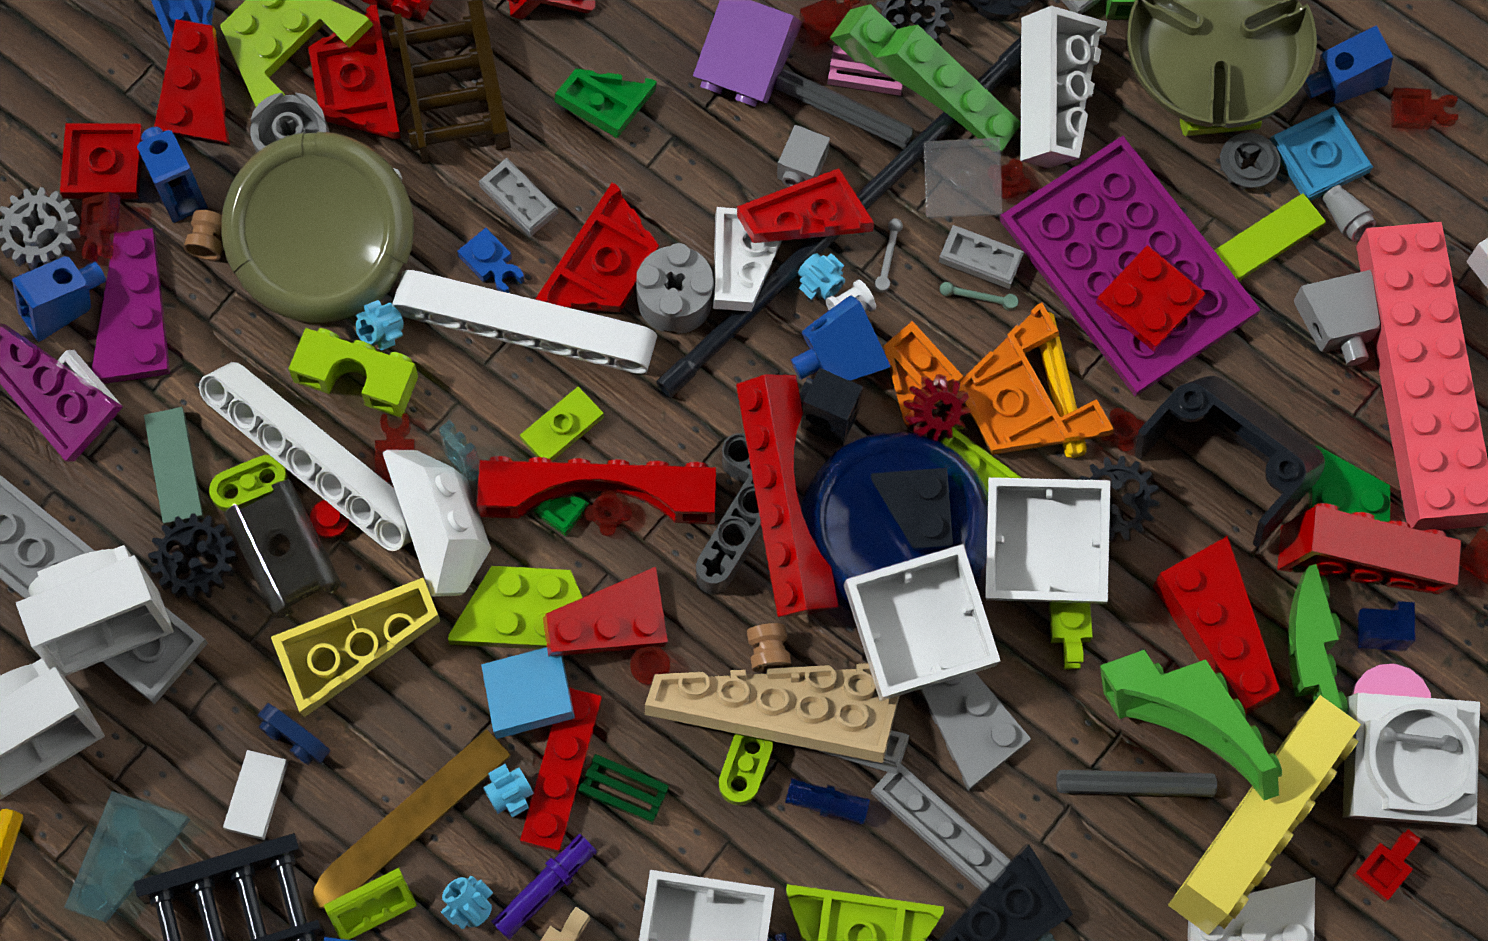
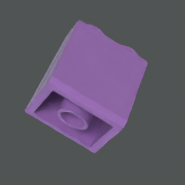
M720 0L693 76L702 80L700 87L718 94L722 93L723 88L737 92L735 100L756 107L758 100L768 103L776 85V79L784 67L801 28L802 21L791 14L752 0Z

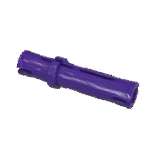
M578 834L554 859L550 857L545 862L546 867L503 911L491 920L493 925L510 940L564 885L568 887L573 882L572 877L586 862L598 853L597 850L581 834Z

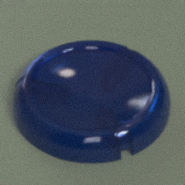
M882 432L859 438L843 446L818 469L805 492L801 512L818 550L832 568L839 605L852 612L844 588L846 579L945 550H912L881 495L873 486L871 473L947 468L953 547L964 545L975 583H978L981 578V571L987 562L988 492L975 469L954 449L938 440H933L924 435L919 436L916 433Z

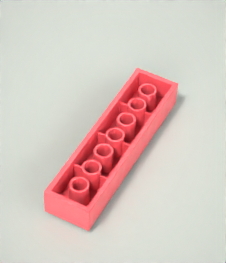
M1442 222L1366 228L1356 245L1360 271L1371 270L1373 275L1380 319V329L1373 342L1406 522L1410 524V528L1421 531L1486 526L1488 523V458Z

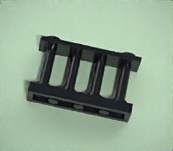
M295 833L133 882L137 898L144 904L150 903L151 907H156L164 941H181L172 902L176 900L175 895L191 891V894L197 897L207 941H225L212 890L216 888L215 883L231 879L233 883L237 884L251 939L249 941H316V937L325 934L324 927L318 920L307 923L293 870V865L296 864L295 859L304 856L301 841ZM271 866L272 870L277 871L291 928L267 935L253 877L256 876L255 871Z

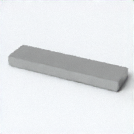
M900 764L897 774L887 772L871 790V794L981 892L1010 862V859L902 764Z

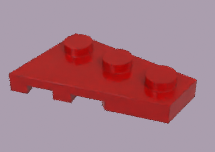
M175 20L154 127H160L163 132L171 130L174 135L230 145L229 132L227 131L225 120V100L222 96L220 80L221 68L216 29L213 26Z
M839 168L737 206V217L753 243L873 232L874 228L872 218Z
M656 567L546 613L543 617L548 657L664 647L668 643Z

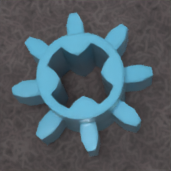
M818 253L813 254L802 264L798 271V275L802 277L800 279L802 284L799 289L811 300L816 296L826 300L828 297L836 295L845 283V279L841 276L843 275L841 269L844 265L832 253L827 257L825 255L820 256Z
M376 300L364 305L365 311L356 315L358 318L356 332L360 340L372 346L378 345L380 350L394 346L395 339L403 336L401 332L404 325L403 317L398 309L392 307V303L381 305L380 301Z
M503 764L488 773L492 783L483 788L497 814L507 809L511 817H514L529 808L525 799L534 793L519 767L509 772L507 766Z
M470 876L468 879L464 877L457 878L449 883L443 892L442 900L447 906L441 913L452 925L457 924L461 929H464L467 925L469 927H477L491 913L492 905L487 899L493 892L482 880L477 881L473 876Z

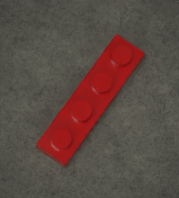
M569 688L575 718L552 724L534 794L532 795L520 838L521 844L560 853L602 703V696Z

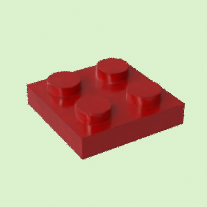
M65 123L60 183L62 198L139 199L142 157L137 145L142 141L141 135L144 132L141 123Z
M1147 245L1097 297L1096 304L1155 352L1199 305L1206 293Z

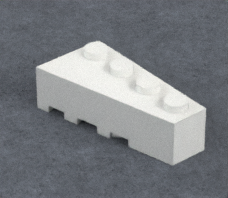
M1049 6L1021 18L1020 161L1051 168L1079 158L1088 114L1084 109L1087 98L1092 97L1095 83L1091 82L1093 66L1098 64L1100 60L1101 49L1098 48L1100 35L1105 34L1106 21L1054 6Z

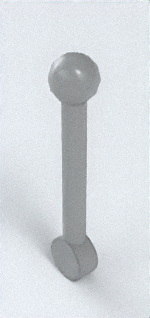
M893 218L888 223L890 235L880 277L875 281V289L880 293L887 292L890 287L888 274L897 234L903 228L901 220Z
M1390 727L1383 728L1379 734L1381 741L1386 744L1392 743L1395 740L1440 746L1442 750L1447 752H1454L1458 747V740L1450 735H1444L1442 738L1397 733Z

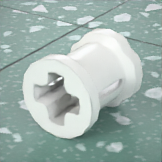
M860 279L853 282L851 289L836 298L830 296L826 299L828 310L850 295L861 302L865 311L872 312L877 307L871 291Z

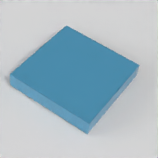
M1335 106L1279 132L1269 139L1278 150L1280 162L1299 193H1304L1309 201L1326 194L1334 186H1343L1370 173L1373 168Z
M547 647L481 664L492 728L496 739L575 718L563 656L548 657Z

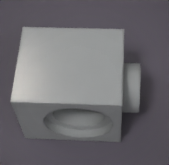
M794 125L778 161L777 179L782 180L786 186L790 187L819 176L828 156L830 138Z

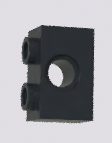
M819 368L814 380L807 378L800 392L803 410L801 428L843 446L859 414L863 386Z

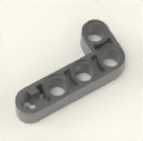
M743 433L729 436L724 441L722 447V467L730 477L743 483V486L696 563V582L702 591L711 595L720 594L729 587L762 533L759 512L749 513L743 507L749 501H757L750 460L748 458L746 461L736 462L729 456L736 450H742L748 454L746 438ZM730 533H737L744 538V541L738 546H731L725 543L723 538ZM720 555L723 558L720 574L715 573L712 578L708 577L707 570L713 571Z

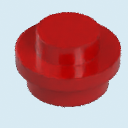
M325 500L317 503L310 513V524L313 530L324 538L340 536L346 531L350 523L349 519Z

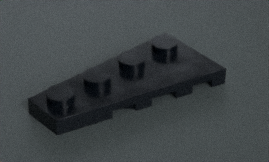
M1025 844L937 941H1034L1072 916L1073 913L1030 844Z

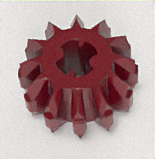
M937 374L933 381L927 376L921 377L922 388L909 387V391L915 397L913 400L908 399L903 402L904 407L912 410L905 416L906 422L915 424L914 432L917 435L923 436L927 433V437L931 441H937L940 434L947 439L953 438V426L959 429L965 428V424L959 420L960 416L971 414L970 409L962 405L970 398L968 393L959 391L960 383L957 380L951 379L947 382L946 376L942 374ZM937 401L942 402V406L935 407L934 404ZM932 409H940L937 414L932 413Z

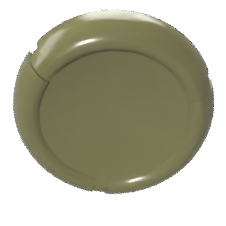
M1135 0L1131 9L1127 30L1129 59L1139 83L1147 94L1172 115L1205 127H1242L1264 120L1285 107L1299 92L1309 76L1314 63L1317 45L1316 27L1311 9L1308 4L1302 6L1299 0Z
M304 132L286 136L270 143L254 154L243 165L231 183L225 198L221 219V233L224 251L231 270L242 283V287L257 302L272 312L295 321L331 323L349 319L358 313L364 312V305L376 300L381 301L395 286L401 277L398 273L403 263L407 264L410 257L414 237V219L410 199L404 184L392 166L380 154L362 142L348 136L330 132Z

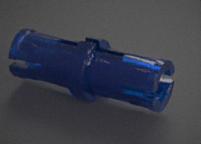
M791 778L785 799L786 804L820 812L819 816L827 818L828 815L849 819L859 824H864L870 802L868 798L836 791L835 786L827 785L825 788Z

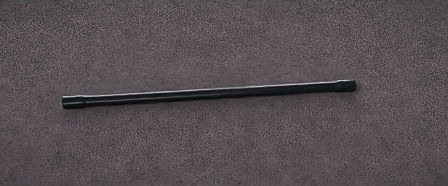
M1021 36L977 79L990 93L1007 76L1021 67ZM942 112L856 194L864 208L868 210L949 133L958 122L945 112ZM840 235L809 238L764 281L751 312L733 310L685 357L680 358L656 381L661 391L670 398L674 397L695 377L697 371L798 276L800 267L810 256L816 253L820 255Z

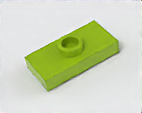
M578 386L521 433L520 440L536 457H545L553 461L604 418V413Z
M397 868L325 904L324 908L339 938L350 940L416 907L417 904L400 869Z

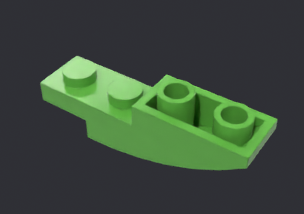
M1317 564L1310 565L1300 577L1289 617L1288 659L1295 696L1311 694L1314 703L1321 695L1348 714L1346 697L1342 691L1338 692L1334 677L1337 675L1335 660L1332 654L1326 653L1339 640L1338 636L1341 634L1340 622L1336 613H1331L1327 599L1330 596L1326 577L1324 575L1320 576Z

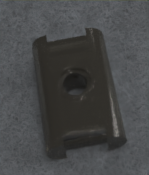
M289 480L272 484L274 493L243 509L234 504L224 513L273 617L276 619L294 614L291 606L324 589L330 595L341 586V581L292 482ZM283 542H290L288 552L283 556L276 557L275 551L278 545Z

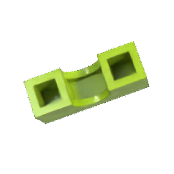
M305 328L288 368L294 383L330 394L335 381L341 375L348 372L361 373L367 378L361 392L365 405L401 418L418 379L415 363L406 355L398 352H391L388 355L376 351L374 346L361 340H355L354 343L340 339L336 333L323 328H319L318 331Z

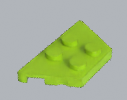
M491 566L449 633V644L542 649L547 647L543 624L545 614L583 598L571 570Z
M787 884L786 895L802 941H926L944 913L943 906Z

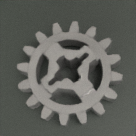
M40 187L37 195L32 196L28 189H24L23 199L19 200L12 195L10 200L13 205L10 208L0 207V212L4 219H0V246H2L0 249L6 258L12 257L16 266L20 267L26 261L29 268L33 270L37 268L38 262H43L45 265L50 263L51 259L55 257L56 259L64 257L62 252L65 249L68 251L76 249L71 238H80L81 233L76 226L80 223L76 212H73L74 208L68 199L63 201L59 192L54 191L48 197L45 189ZM50 210L57 213L61 217V221L51 216ZM14 237H17L19 241H23L25 248L18 245L14 241Z

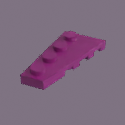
M153 228L114 233L92 364V371L103 384L170 374L156 235Z
M0 323V384L65 461L74 462L123 406L6 324Z

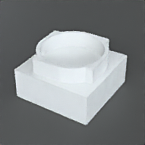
M989 477L986 600L1107 604L1110 481Z
M963 544L846 579L844 588L880 701L995 667L1001 661Z
M125 545L115 549L82 554L38 571V577L30 584L28 589L30 597L16 602L31 647L51 669L56 667L64 677L174 632L157 587L135 555L131 556Z
M42 658L33 664L25 665L0 675V800L105 737L82 696L56 667L51 669Z
M1356 693L1347 697V715L1361 725L1353 735L1359 742L1344 763L1343 818L1459 827L1477 825L1480 702ZM1390 727L1397 733L1435 738L1450 735L1458 740V747L1454 752H1447L1442 750L1440 746L1395 740L1392 743L1386 744L1381 741L1379 734L1383 728Z
M650 870L639 941H767L775 888Z

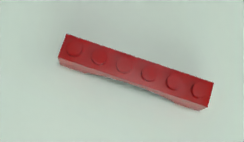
M764 374L736 384L777 616L810 615L837 608L839 606L832 568L821 555L809 533L796 492L794 446L797 429L803 415L796 375Z
M493 456L489 460H480L477 508L480 517L520 518L534 507L549 499L576 492L603 491L619 493L642 500L663 512L675 523L715 524L716 467H709L708 464L703 462H689L685 466H669V463L664 461H649L646 465H630V462L626 460L615 459L609 460L607 464H591V461L587 459L573 458L568 460V463H557L545 457H533L528 462L513 461L512 458L506 456Z

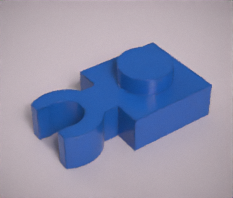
M486 227L457 251L458 257L483 283L493 276L498 291L510 293L508 286L503 283L507 277L516 278L520 284L524 282L522 270L516 265L507 264L512 259L511 252Z

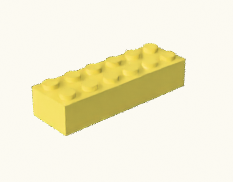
M1320 695L1299 719L1275 753L1282 768V776L1278 777L1279 796L1264 801L1252 786L1168 906L1207 935L1218 925L1225 929L1231 920L1235 919L1249 900L1247 896L1266 876L1271 868V862L1289 843L1294 835L1292 834L1299 823L1303 822L1315 805L1314 800L1321 791L1323 792L1335 777L1338 766L1343 760H1346L1359 742L1353 735L1361 724Z

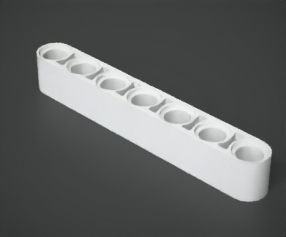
M414 270L402 272L392 307L398 309L403 317L636 374H644L648 371L657 339L656 332L641 325Z
M231 362L202 377L199 383L200 394L210 407L379 545L389 551H396L412 541L395 489L239 363Z

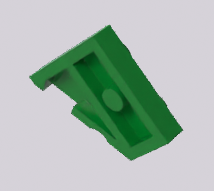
M576 68L555 93L554 102L613 137L618 138L656 91L657 81L650 78H645V83L622 80L623 75L598 74L592 70Z
M1315 446L1322 452L1325 466L1320 479L1309 490V509L1316 504L1327 503L1337 506L1338 511L1350 514L1354 512L1370 513L1374 515L1375 520L1389 522L1390 485L1329 451Z

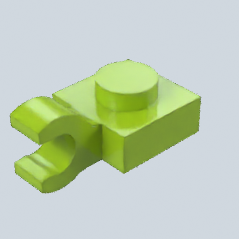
M1050 602L1051 643H1063L1064 669H1081V663H1083V646L1081 642H1091L1090 603Z

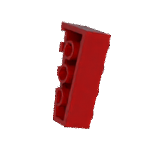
M1320 503L1281 526L1277 570L1292 572L1293 567L1296 565L1308 567L1317 564L1320 576L1324 575L1326 578L1328 574L1350 573L1351 581L1374 583L1387 579V587L1440 594L1458 585L1461 540L1446 537V533L1441 530L1428 529L1421 531L1410 528V524L1407 522H1384L1375 520L1374 515L1370 513L1354 512L1350 514L1338 511V507L1335 505Z
M1228 536L1162 571L1153 584V588L1199 661L1206 659L1215 673L1220 672L1226 681L1229 695L1232 699L1237 698L1240 701L1246 716L1271 702L1280 689Z

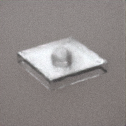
M1000 138L924 142L927 218L1003 214Z

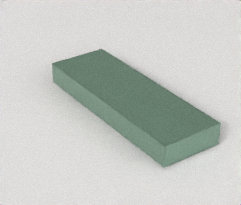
M183 407L145 414L144 420L163 525L168 527L175 526V517L177 516L184 523H188L191 513H195L199 520H203V509Z

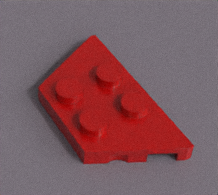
M376 4L366 8L365 14L373 26L350 48L334 32L329 37H323L308 47L318 105L324 113L326 122L399 139L401 138Z
M612 182L535 298L536 300L571 309L621 312L637 287L636 279L639 267L647 256L659 249V245L651 233L643 227L640 217L627 204L621 195L620 188Z

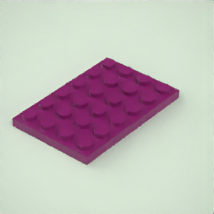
M1124 136L1113 141L1000 216V222L1135 397L1256 317L1261 310ZM1147 245L1206 293L1199 305L1155 352L1096 304L1097 297Z

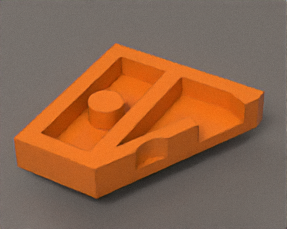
M913 321L883 346L890 363L889 369L903 421L908 428L913 424L907 423L905 416L912 410L904 407L903 402L908 399L913 400L915 397L909 391V387L915 386L921 389V377L924 376L929 377L933 381L937 374H942L946 376L947 382L951 379L959 382L964 378Z

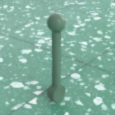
M944 282L940 285V293L945 297L954 294L1003 305L1004 309L1008 311L1015 310L1018 305V298L1013 294L1000 297L954 287L950 282Z

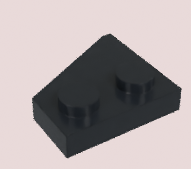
M947 468L871 473L873 486L881 495L895 522L898 523L913 551L939 550L953 547Z

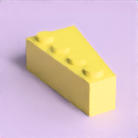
M420 578L274 635L271 639L298 710L306 717L440 622L425 580Z

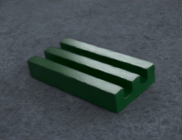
M595 754L578 791L582 795L653 825L667 795L669 785ZM602 768L657 792V796L654 797L599 773L598 770ZM593 781H596L652 807L648 812L591 787Z

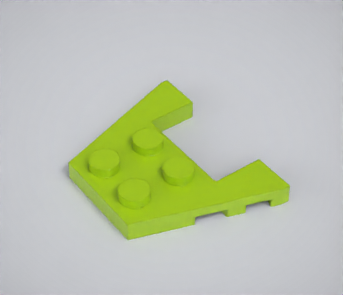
M245 0L220 27L252 100L257 107L267 97L283 93L270 80V76L324 24L350 48L373 26L372 22L365 15L332 0Z

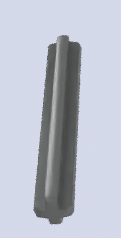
M783 69L776 79L775 87L777 90L896 145L906 147L913 136L914 129L911 126L787 69Z
M1059 770L1056 775V788L1059 793L1213 797L1217 792V778L1213 773Z

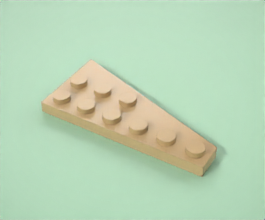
M868 663L856 664V669L834 670L830 665L768 668L767 674L746 675V670H730V676L708 677L704 672L655 674L645 703V715L883 763L900 695L880 701Z

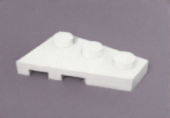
M717 207L713 309L751 312L782 241L753 243L737 217V208Z
M1315 878L1250 893L1247 896L1249 900L1237 917L1232 919L1225 929L1218 925L1209 935L1188 921V941H1314Z

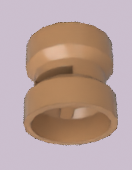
M196 210L191 220L193 230L192 233L186 236L183 245L184 250L200 259L208 261L219 260L224 248L221 243L222 215L209 210Z
M768 623L757 625L747 630L748 644L754 647V654L751 656L752 671L767 673L768 668H787L791 666L790 652L783 645L787 640L786 625Z

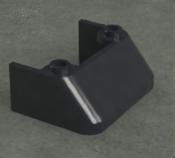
M1205 376L1180 385L1139 429L1135 457L1141 461L1177 419L1185 422H1196L1203 418L1210 421L1267 463L1265 477L1268 484L1281 494L1258 521L1253 545L1259 549L1320 479L1325 466L1324 456L1313 444L1217 376Z

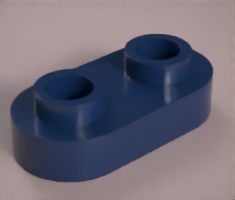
M267 703L257 715L262 721L258 728L276 742L282 737L292 744L293 747L290 749V752L309 766L312 761L321 764L330 753V749L319 739L270 703Z

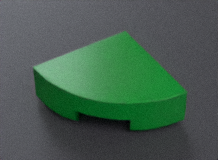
M570 496L546 500L535 508L534 513L566 537L590 506L587 501Z

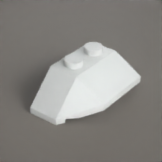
M386 450L383 456L431 597L462 595L466 592L491 550L467 478L453 467L417 450Z

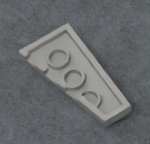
M976 673L919 689L929 707L928 710L934 723L937 724L946 742V747L953 761L955 760L968 791L1026 746L1031 740Z

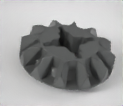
M1241 133L1233 136L1225 143L1219 156L1221 163L1220 171H1224L1228 178V183L1234 182L1240 185L1242 190L1246 188H1256L1259 190L1262 186L1273 181L1280 168V156L1274 144L1264 136L1255 133ZM1259 154L1254 165L1256 169L1252 166L1247 169H1240L1243 162L1242 156L1245 159H1250Z

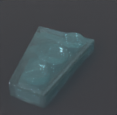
M112 791L64 908L107 923L135 889L133 882L144 878L191 819L188 816Z

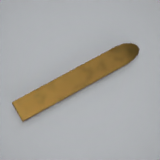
M488 729L482 732L324 871L313 890L312 902L315 907L323 909L325 904L365 885L489 776V772L501 766L511 757Z

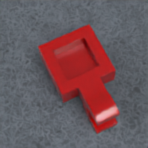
M1407 829L1394 842L1390 850L1380 842L1352 876L1384 902L1388 901L1413 869L1404 860L1421 839Z

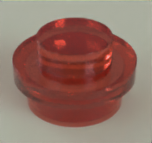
M657 646L641 647L631 658V673L639 683L651 686L655 674H669V657L664 650Z

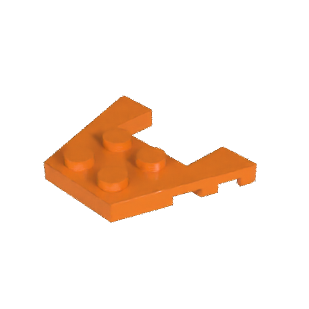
M1043 303L1036 305L1031 310V314L1019 326L1016 325L1007 334V338L993 352L990 351L959 381V391H965L970 397L964 404L970 409V415L992 455L1105 437L1114 433L1113 427L1097 399L1060 417L1029 363L1025 353L1059 336L1058 329Z

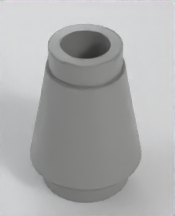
M1340 185L1334 186L1323 196V201L1343 237H1349L1352 241H1358L1366 228L1375 227L1376 221L1373 218V211Z

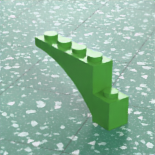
M869 4L850 9L830 37L855 62H862L880 71L933 103L975 135L994 153L1003 151L1021 125V122L918 24L896 29Z
M1145 650L1100 665L1103 693L1119 719L1124 717L1136 718L1188 736L1213 750L1234 766L1251 783L1264 801L1279 796L1278 777L1282 776V768L1277 756L1273 752L1268 754L1264 748L1259 729L1255 725L1250 726L1248 724L1242 704L1237 698H1231L1224 677L1220 672L1215 673L1206 659L1166 674L1158 662L1153 664Z

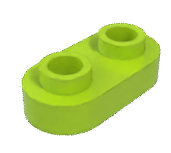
M270 455L256 457L217 474L210 483V497L220 510L224 512H237L279 494L287 484V471L283 465ZM269 473L275 475L272 482H261L264 475ZM228 490H238L236 497L232 499L225 498Z
M741 734L734 735L719 777V791L727 802L733 805H745L756 797L772 754L773 741ZM749 742H755L759 745L760 750L755 754H750L744 747ZM736 779H741L745 781L747 787L745 790L738 792L732 788V782Z

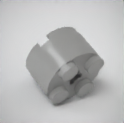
M277 93L264 99L255 108L251 117L250 134L256 153L270 143L286 136L304 132H329L321 107L312 98L301 93H295L296 95Z
M675 243L671 246L660 248L645 258L637 271L636 279L638 307L644 320L656 330L662 332L664 330L677 331V334L690 332L702 325L710 314L714 289L713 273L706 259L682 243Z

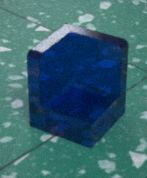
M1398 601L1391 610L1361 608L1359 610L1358 648L1406 651L1415 642V602Z

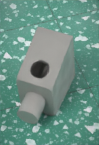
M1371 270L1301 286L1294 298V303L1321 352H1329L1342 349L1347 366H1355L1366 362L1369 359V355L1364 343L1372 341L1380 329V319Z

